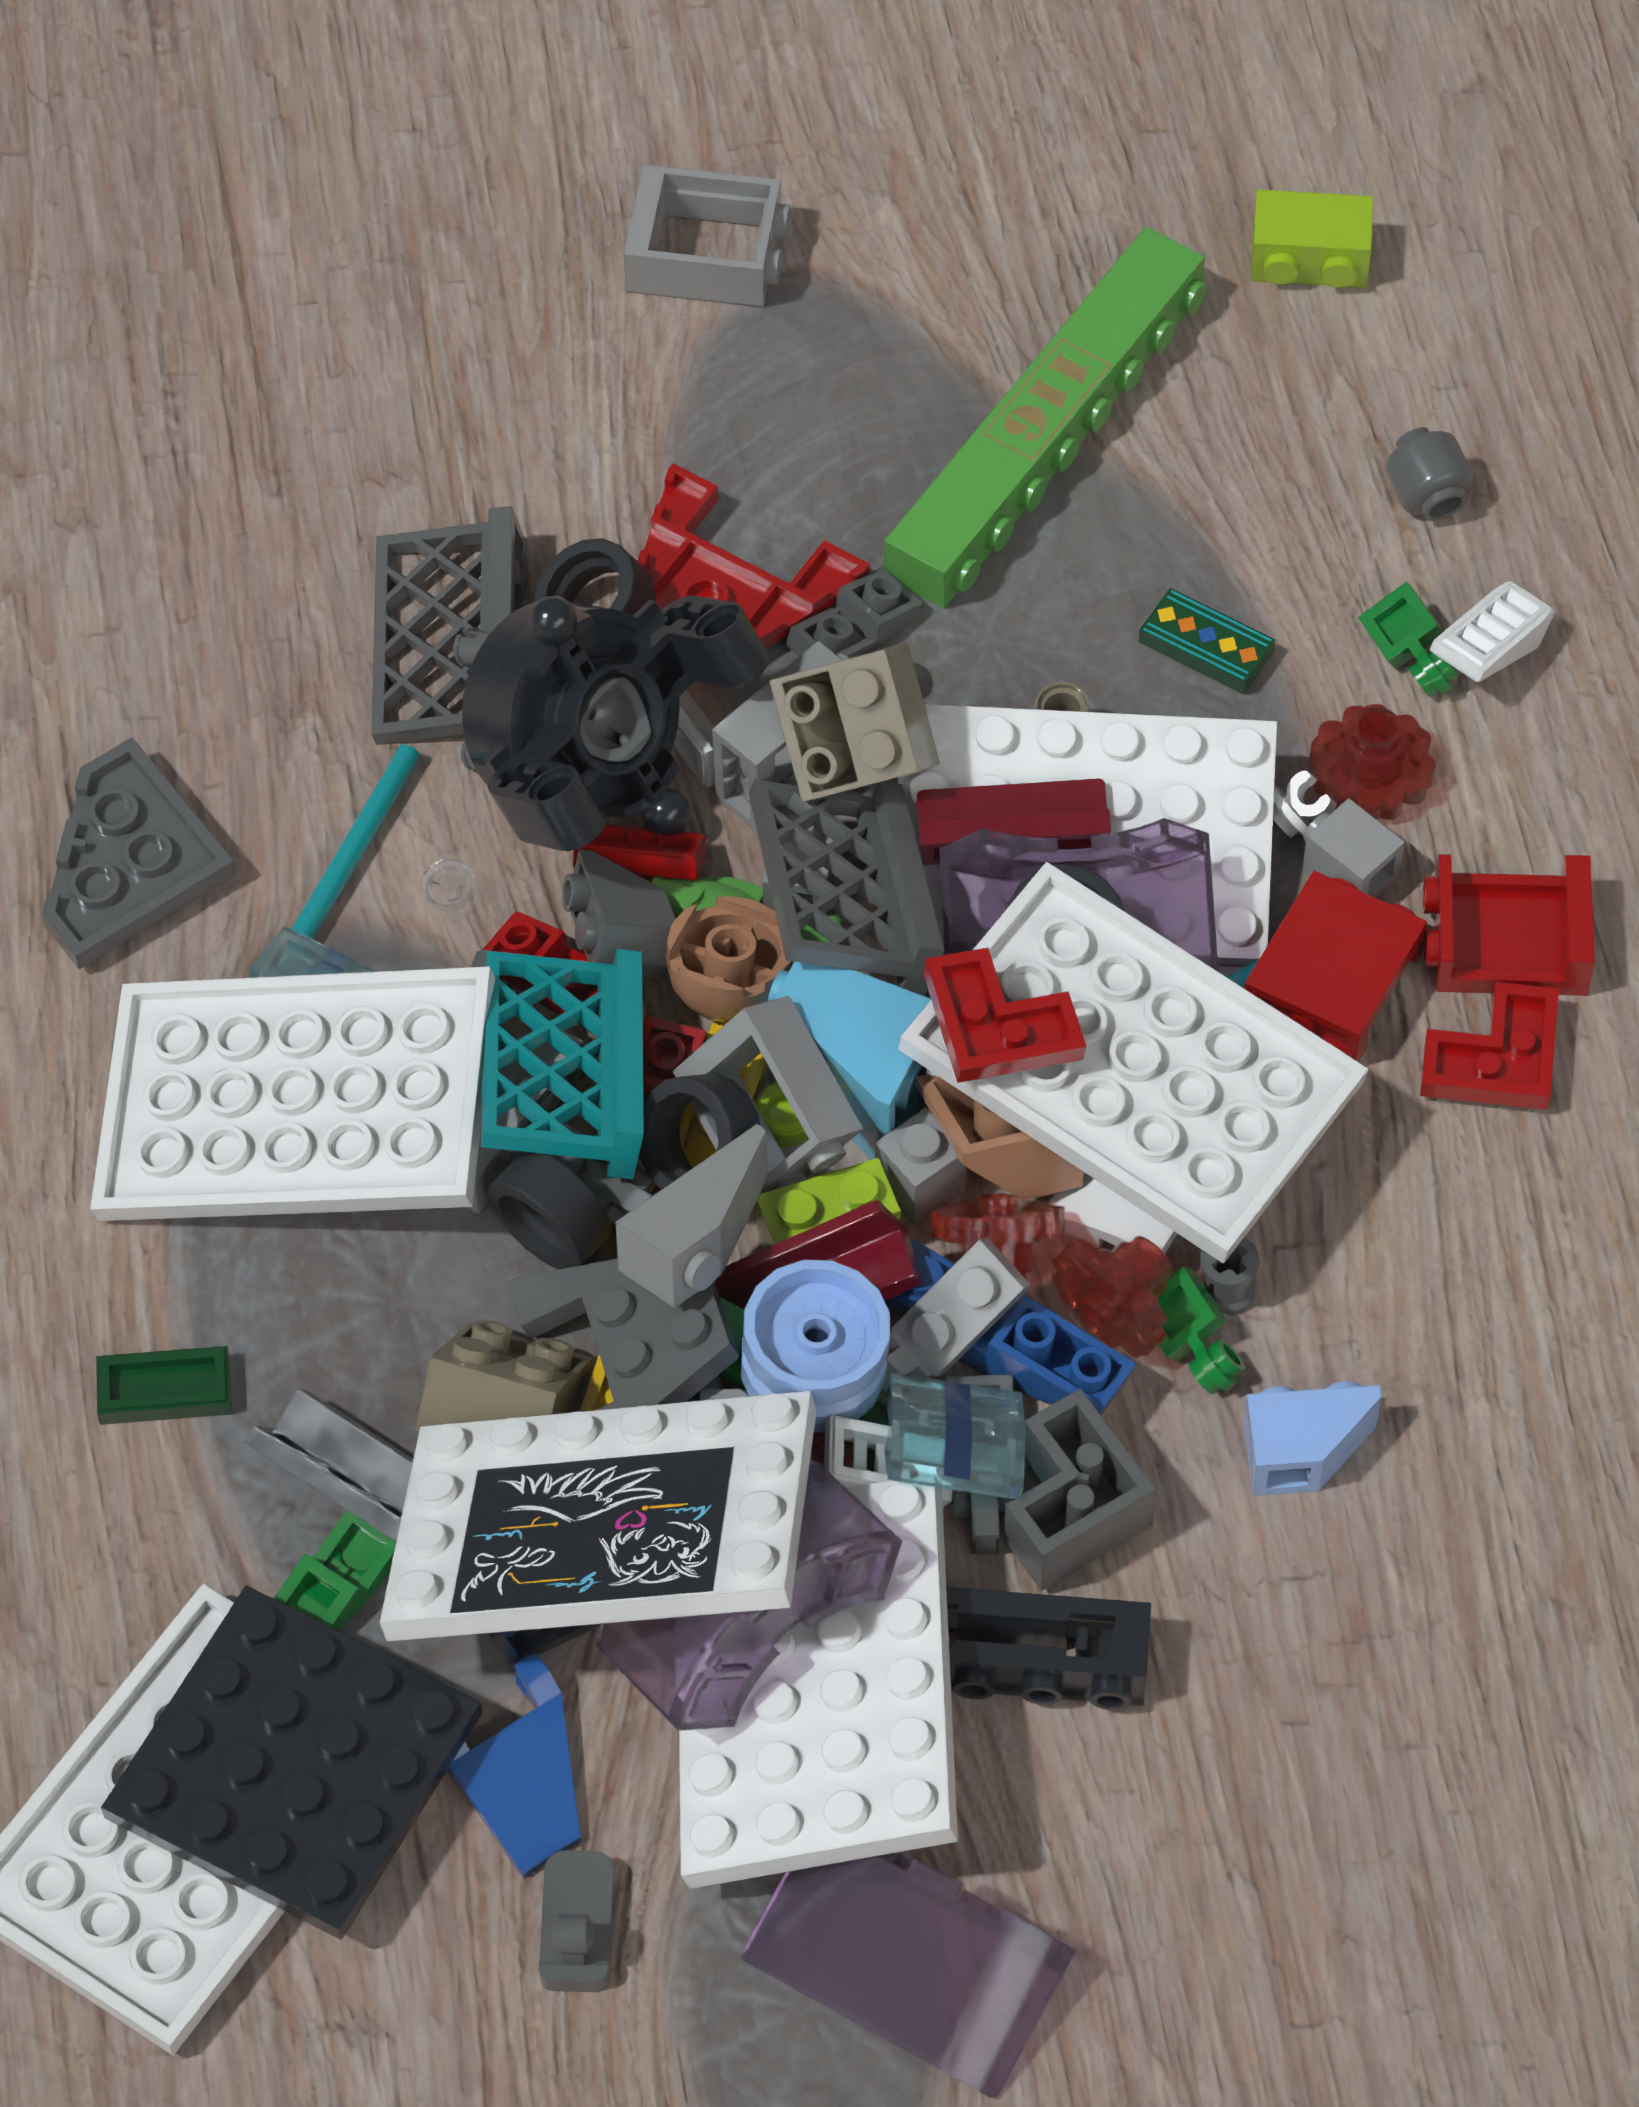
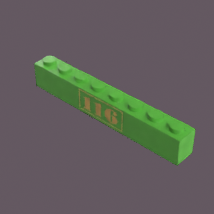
M1145 226L884 540V569L909 591L942 609L947 607L959 591L962 593L967 592L976 581L981 564L992 550L995 552L1001 551L1012 535L1014 523L1025 510L1031 512L1039 505L1050 479L1058 470L1064 472L1071 466L1078 453L1080 443L1090 431L1097 432L1102 428L1109 417L1113 402L1122 391L1129 393L1133 390L1149 358L1154 352L1161 354L1168 347L1174 336L1176 325L1185 314L1193 315L1199 309L1207 293V284L1203 282L1205 256Z

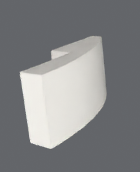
M1085 1172L1083 1187L1055 1193L1042 1214L1043 1221L1097 1249L1100 1248L1105 1240L1158 1267L1178 1234Z

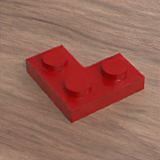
M988 947L925 959L923 975L957 1083L1084 1059L1087 1046L1069 991L1006 1003Z
M1495 982L1490 1035L1427 1029L1420 1096L1548 1110L1551 1096L1559 988Z

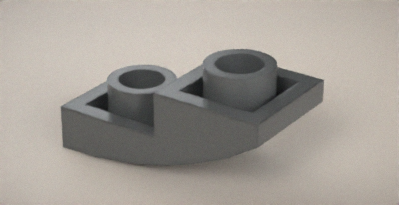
M880 567L840 587L834 606L791 627L786 645L798 656L803 654L817 641L821 642L834 654H843L848 658L874 652L896 635L921 611L923 602L886 569Z

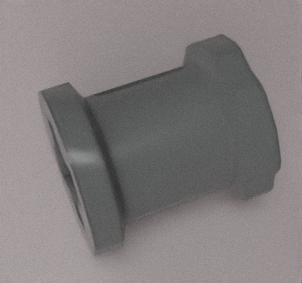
M1245 1237L1224 1264L1203 1250L1200 1256L1202 1272L1200 1280L1221 1312L1231 1316L1246 1311L1254 1301L1255 1277L1260 1261L1257 1249Z

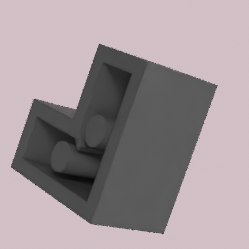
M1081 1388L1025 1420L1023 1458L1042 1483L1005 1504L1004 1541L1042 1591L1153 1526L1156 1489Z

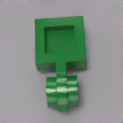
M1408 581L1358 617L1382 654L1395 670L1413 657L1416 658L1417 662L1408 669L1429 697H1432L1439 691L1442 695H1445L1453 689L1451 682L1460 676L1455 667L1433 654L1432 651L1429 653L1426 650L1433 643L1434 639L1444 631Z
M1183 1266L1134 1306L1167 1358L1179 1362L1191 1351L1194 1352L1195 1359L1189 1363V1368L1195 1379L1206 1391L1211 1394H1215L1220 1389L1229 1391L1239 1383L1238 1374L1245 1369V1366L1238 1353L1225 1340L1218 1339L1212 1344L1208 1338L1228 1321L1194 1270Z

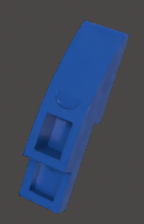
M912 1239L911 1244L924 1284L884 1301L886 1305L902 1315H905L955 1265L915 1239ZM1024 1295L1019 1303L1016 1302L958 1360L983 1375H1012L1014 1390L1051 1405L1081 1388L1100 1415L1103 1414L1136 1367V1363L1027 1295Z

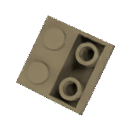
M908 642L769 680L802 802L916 773L940 764Z
M480 1320L474 1322V1324L468 1323L430 1357L415 1431L419 1432L421 1426L572 1413L590 1371L592 1358L574 1353V1347L571 1344L558 1339L540 1338L535 1342L514 1336L510 1327L499 1322Z

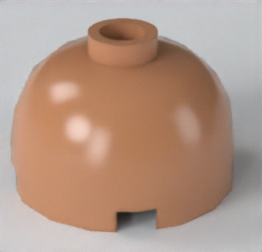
M734 896L717 897L716 906L705 907L697 911L696 903L686 908L671 924L667 939L666 961L673 990L691 1011L708 1020L728 1023L744 1008L768 1002L771 986L779 971L783 969L789 972L793 965V961L785 959L775 910L756 900Z

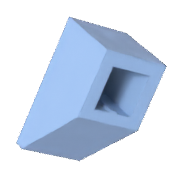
M1345 1381L1331 1384L1325 1389L1295 1391L1290 1387L1276 1386L1267 1388L1259 1394H1247L1243 1426L1252 1496L1319 1491L1377 1427L1381 1402L1380 1385L1361 1386L1355 1382Z

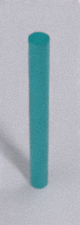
M401 744L287 934L286 939L293 947L300 950H308L418 764L421 755L415 748L406 744Z

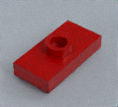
M605 824L598 837L589 844L573 850V868H575L579 850H592L645 880L654 879L655 876L696 880L708 857V836L691 832H680L673 836L654 834L648 828Z

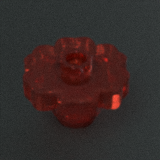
M1371 704L1365 707L1350 706L1344 711L1342 722L1336 720L1323 722L1319 727L1318 736L1311 743L1309 763L1315 769L1314 777L1317 779L1313 784V788L1321 797L1326 794L1337 803L1334 810L1349 798L1376 820L1379 818L1383 820L1396 819L1401 814L1403 803L1409 805L1422 803L1425 800L1427 789L1434 781L1436 762L1429 755L1431 736L1425 729L1420 727L1418 721L1413 716L1407 714L1397 716L1382 704Z
M984 1194L978 1196L977 1202L957 1203L956 1206H940L931 1211L933 1238L943 1239L944 1242L966 1244V1252H968L979 1239L988 1237L1025 1279L1026 1273L1032 1271V1243L1040 1242L1041 1239L1060 1238L1065 1234L1064 1206H1055L1052 1202L1018 1200L1015 1194Z
M1135 1236L1129 1243L1120 1242L1111 1251L1106 1248L1097 1251L1089 1242L1080 1239L1077 1242H1070L1052 1260L1057 1270L1052 1275V1280L1059 1289L1061 1298L1070 1308L1080 1313V1318L1085 1327L1109 1347L1116 1349L1121 1346L1129 1355L1139 1358L1141 1356H1148L1166 1338L1162 1327L1167 1323V1318L1160 1309L1157 1298L1166 1290V1280L1172 1275L1173 1269L1166 1255L1153 1242L1142 1236Z

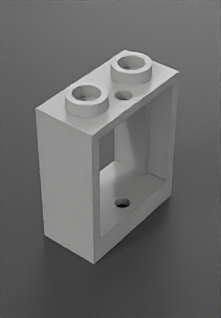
M643 164L623 254L626 292L764 307L768 284H778L780 279L782 250L775 249L777 238L787 239L790 227L791 205L781 203V179ZM665 216L760 226L753 262L658 251Z
M817 641L773 679L845 660L848 657L843 654H834L821 642ZM770 682L765 684L712 729L716 800L756 833L757 829L749 797V791L754 779L798 786ZM772 805L782 814L789 810L788 807Z
M789 996L744 1008L673 1070L676 1077L715 1073L733 1079L749 1094L759 1114L760 1126L766 1129L768 1179L760 1194L807 1180L806 1177L811 1172L816 1173L834 1165L846 1155L843 1146L863 1130L862 1125ZM760 1053H762L809 1138L787 1158L784 1157L738 1074L741 1069ZM693 1098L689 1102L717 1151L718 1135L716 1123L708 1107L698 1098Z

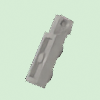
M988 1237L979 1239L891 1328L893 1332L890 1333L889 1350L892 1353L887 1356L885 1383L882 1387L886 1393H898L913 1377L923 1386L931 1379L944 1375L1030 1289L1031 1285Z

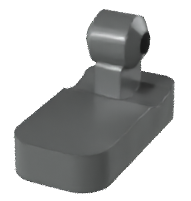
M563 1850L550 1856L545 1864L539 1973L541 1984L549 1991L600 1992L606 1989L610 1983L615 1875L611 1859L602 1852Z

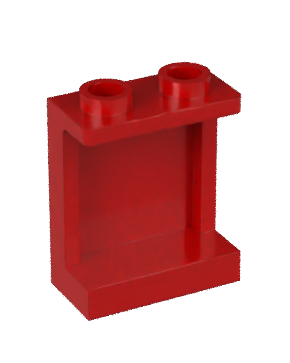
M1438 854L1435 876H1424L1423 914H1434L1435 929H1426L1424 967H1435L1436 992L1493 993L1495 982L1559 988V995L1588 996L1595 964L1591 856L1565 855L1562 875L1452 873L1451 854Z
M1313 870L1246 980L1244 989L1359 1062L1367 1049L1370 1027L1409 961L1417 962L1423 952L1427 921L1417 917L1410 909L1396 903L1388 904L1361 892L1354 884L1345 879L1330 878Z

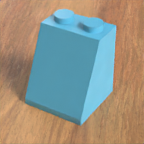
M794 962L789 972L783 969L779 971L771 986L768 1001L785 996L791 998L863 1127V1130L851 1140L871 1160L875 1159V1142L919 1113L925 1103L916 1088V1077L926 1075V1068L899 1051L898 1047L902 1034L931 999L855 970Z

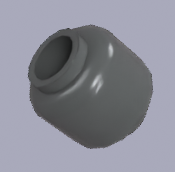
M1420 427L1408 431L1397 440V448L1389 456L1385 469L1405 511L1412 515L1424 516L1426 520L1432 521L1448 517L1460 510L1467 503V494L1471 491L1474 475L1453 434L1444 431L1430 432L1428 428Z

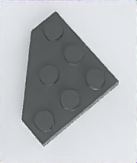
M133 737L80 767L75 785L76 798L71 818L66 820L56 858L57 871L51 893H47L42 911L44 925L76 967L81 969L236 875L234 860Z

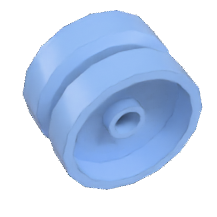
M801 1260L773 1271L755 1287L744 1310L741 1380L748 1396L811 1391L816 1407L814 1432L825 1433V1419L830 1415L855 1420L863 1416L874 1406L885 1383L890 1342V1313L879 1289L859 1271L834 1261Z

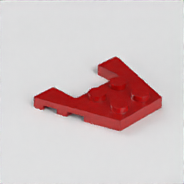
M674 463L667 470L664 479L665 488L660 503L655 506L651 518V530L644 551H640L637 560L652 577L656 595L655 602L660 610L677 599L687 596H699L737 603L742 606L765 649H768L789 635L791 627L834 605L840 587L870 573V563L823 540L793 580L788 583L692 534L718 502V486Z

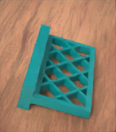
M617 949L614 964H604L487 950L484 967H490L496 979L485 1023L482 1065L481 1147L606 1160L607 1177L633 1179L644 1135L642 951ZM499 975L524 977L534 986L517 995L499 980ZM569 983L598 985V993L581 1002L567 991L564 986ZM548 997L565 1012L549 1021L534 1009L532 1005ZM516 1016L530 1027L533 1032L516 1040L499 1025ZM580 1023L595 1035L597 1039L580 1047L563 1032ZM546 1042L565 1056V1058L550 1067L531 1052ZM515 1061L533 1077L516 1086L502 1075L499 1070ZM578 1068L597 1083L582 1094L563 1079V1077ZM548 1088L565 1104L548 1113L530 1097ZM512 1108H516L533 1124L526 1128L497 1126V1117ZM579 1114L598 1130V1136L573 1134L562 1124Z

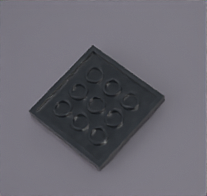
M245 1585L104 1801L101 1810L106 1820L342 1940L482 1715L481 1702Z

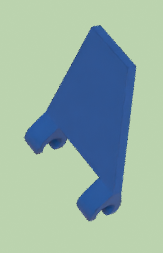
M537 1654L528 1655L515 1665L516 1685L536 1709L471 1750L466 1742H464L448 1768L451 1776L522 1878L545 1865L549 1857L554 1853L568 1850L581 1841L562 1693L549 1669Z

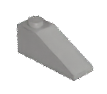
M758 1124L754 1125L616 1221L618 1270L674 1308L698 1291L707 1289L716 1278L721 1276L768 1179L766 1129Z

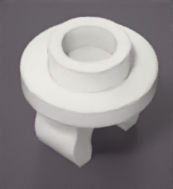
M1308 771L1299 772L1290 780L1286 794L1277 786L1274 787L1273 820L1290 838L1298 832L1305 835L1306 830L1311 824L1309 820H1314L1326 811L1331 814L1337 805L1326 794L1319 798L1315 804L1305 805L1304 793L1317 781L1314 775Z

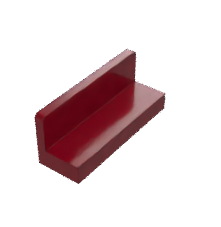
M1100 778L920 790L917 793L920 852L923 865L1110 853V810L1107 809L1105 782Z
M879 1200L869 1202L727 1265L722 1275L715 1279L720 1298H724L745 1310L755 1287L776 1269L801 1260L834 1261L857 1270L879 1289L884 1301L924 1284L907 1228Z

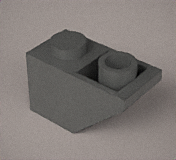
M579 850L573 874H567L562 885V905L566 912H571L575 924V940L578 949L584 950L588 962L614 964L617 949L642 951V978L665 979L668 971L666 961L667 939L671 924L676 919L665 890L592 850Z

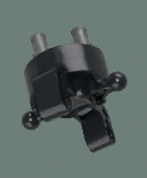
M557 595L543 597L535 603L528 604L508 615L491 633L476 628H465L462 631L466 637L459 634L456 636L453 644L454 657L461 666L470 668L463 695L462 724L465 741L461 748V761L467 769H473L474 772L480 775L515 835L523 842L560 851H572L589 844L598 837L605 827V818H631L642 812L645 826L654 834L664 836L676 835L686 828L691 817V809L687 798L679 791L668 788L679 771V765L673 755H671L679 723L680 696L695 681L723 687L744 685L764 672L770 662L769 654L742 606L734 602L699 596H687L677 599L660 610L655 601L649 600L634 615L619 610L567 601Z

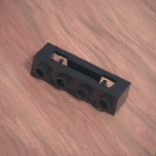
M946 1587L947 1609H958V1612L947 1611L948 1633H958L955 1647H949L951 1691H954L958 1696L974 1700L986 1699L993 1696V1694L1022 1696L1024 1700L1039 1705H1051L1061 1700L1088 1701L1092 1705L1106 1710H1121L1130 1705L1144 1706L1151 1617L1150 1602ZM1069 1618L1088 1619V1620H1100V1621H1113V1622H1115V1624H1112V1623H1099V1622L1069 1621ZM1067 1642H1076L1075 1656H1066Z

